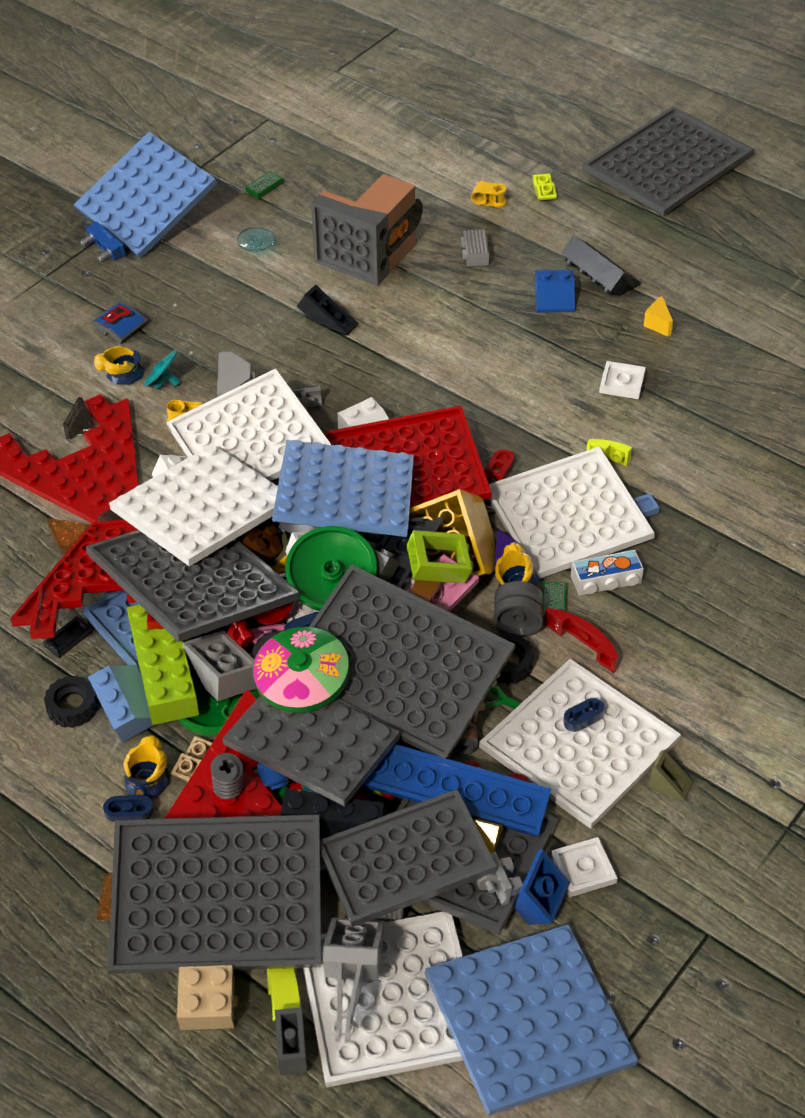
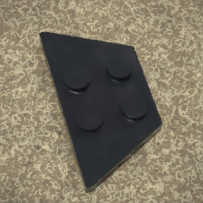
M437 517L436 520H424V518L409 519L407 537L384 536L376 550L381 552L383 548L393 553V559L400 562L391 579L396 587L404 589L412 577L407 543L413 530L440 532L445 524L444 518Z

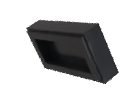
M76 616L56 631L55 637L47 638L43 641L46 649L60 658L89 636L93 629L89 624Z

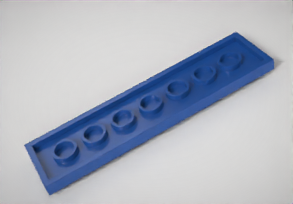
M397 744L392 747L362 784V787L417 803L457 789L472 819L476 820L479 818L501 824L503 828L537 838L551 793V788L453 760H445L442 757Z

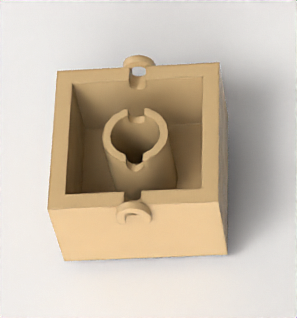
M233 966L179 967L177 1020L180 1030L234 1028V1007H237V995H235Z

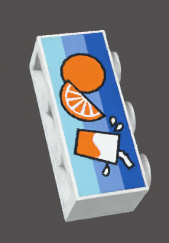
M635 550L572 562L571 579L578 596L642 583L643 567Z

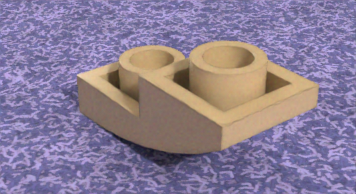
M194 736L186 753H181L171 775L188 782L212 742Z

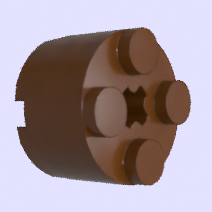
M262 522L236 538L265 564H268L282 551L279 537L276 534L277 528L272 523Z

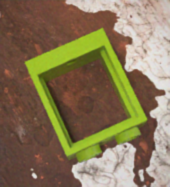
M413 530L407 543L413 580L465 583L468 576L473 572V562L469 558V545L466 544L465 535ZM425 549L455 551L457 564L428 562Z

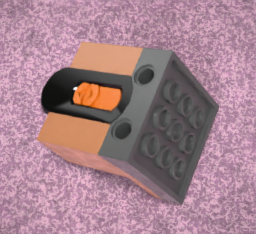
M383 174L356 202L323 190L311 202L315 263L378 286L416 245L415 229L420 223L423 205L420 198L415 197V185Z

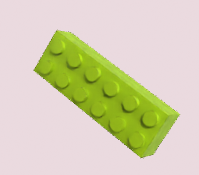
M142 606L126 607L152 725L199 715L196 694L183 642H178L165 629H148V612Z

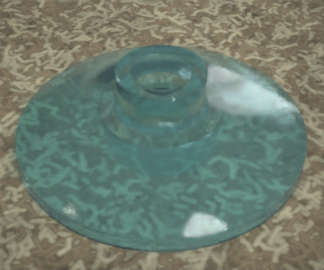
M261 227L245 229L237 237L239 247L249 252L266 250L274 242L273 234Z

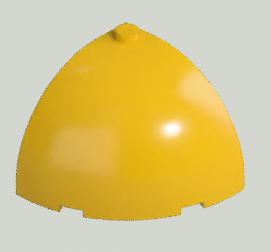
M459 489L409 509V519L424 518V520H436L437 517H442L445 524L440 532L465 535L466 544L469 545V558L473 562V574L480 577L494 571L496 557L495 541L487 510L480 496ZM428 549L426 553L428 562H436L443 554L457 562L455 551Z

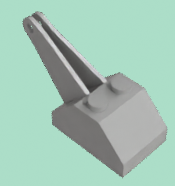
M219 352L217 397L256 378V373L252 372L250 363L232 352Z
M332 917L323 946V967L325 977H331L337 981L336 1042H340L342 1031L343 981L355 979L345 1030V1042H350L352 1024L362 983H370L379 979L384 921L371 920L352 927L348 918Z

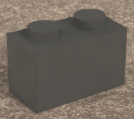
M302 1007L275 1010L280 1075L306 1073L307 1064Z

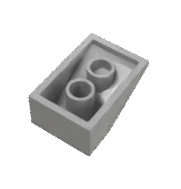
M224 630L183 642V648L205 689L217 701L242 694L246 690L257 689L253 677L254 659Z

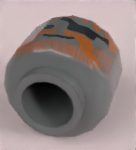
M470 721L453 749L454 753L465 756L471 754L478 747V732L473 722Z

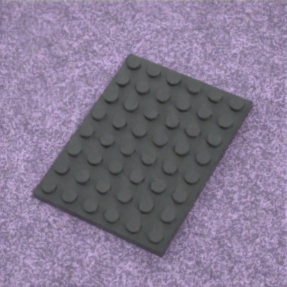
M671 107L585 162L583 170L645 206L665 215L752 156L754 148L675 107Z
M140 530L86 546L87 555L178 642L299 600V592L237 539L232 540L190 567Z
M350 565L309 626L331 633L346 649L350 665L349 678L343 691L334 699L335 701L399 731L401 740L428 754L442 757L445 760L449 758L515 649L514 643L353 565Z
M319 815L115 820L108 955L109 974L179 972V967L232 965L233 970L321 967Z

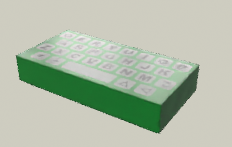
M269 171L247 185L246 192L259 199L281 185L283 177Z
M543 582V621L545 620V610L547 608L565 611V583Z

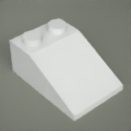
M371 397L339 412L338 429L388 420L389 418L383 408Z

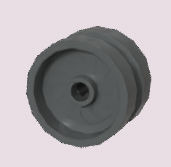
M524 581L508 582L498 587L494 596L493 624L496 629L503 634L512 633L522 637L538 632L543 623V594L541 590L534 584Z

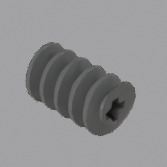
M222 753L216 756L211 764L213 790L222 799H234L239 796L244 786L242 762L237 756L230 753Z

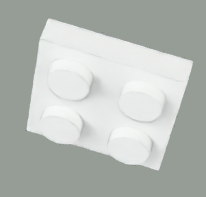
M606 361L599 393L639 399L646 367Z
M598 837L551 851L554 864L570 881L566 890L569 897L617 883V876Z

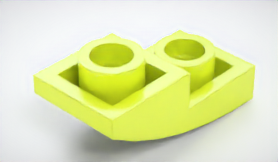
M533 175L532 181L538 200L556 199L557 195L551 175Z
M589 439L587 442V450L600 447L606 458L627 467L631 461V446L602 439Z
M294 968L267 969L268 995H271L273 1021H275V1010L300 1007L299 991Z

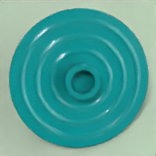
M177 350L172 351L154 366L153 371L146 378L144 386H148L155 379L157 380L152 385L156 389H159L167 380L174 386L180 382L167 369L176 357Z

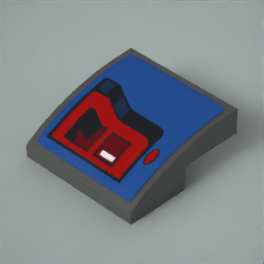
M117 302L93 320L92 324L105 336L110 334L118 343L122 344L144 327L148 319L134 308L122 302Z

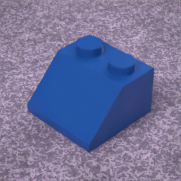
M535 270L534 292L537 313L575 312L573 270Z
M544 850L538 851L514 908L527 924H551L570 884V881Z

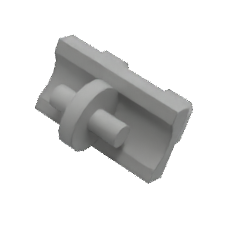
M320 385L290 388L305 409L307 407L322 406Z
M496 852L490 854L497 866L496 873L488 874L478 879L476 883L480 890H488L490 894L496 892L501 905H507L511 896L520 893L523 883L518 876L511 878L506 876L513 874L514 866L511 858H498Z

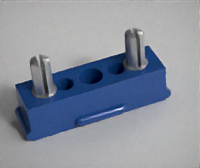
M94 221L92 225L86 228L88 236L82 239L80 243L82 246H85L93 241L104 252L98 256L99 261L102 262L109 256L117 261L121 257L126 256L124 245L97 221Z

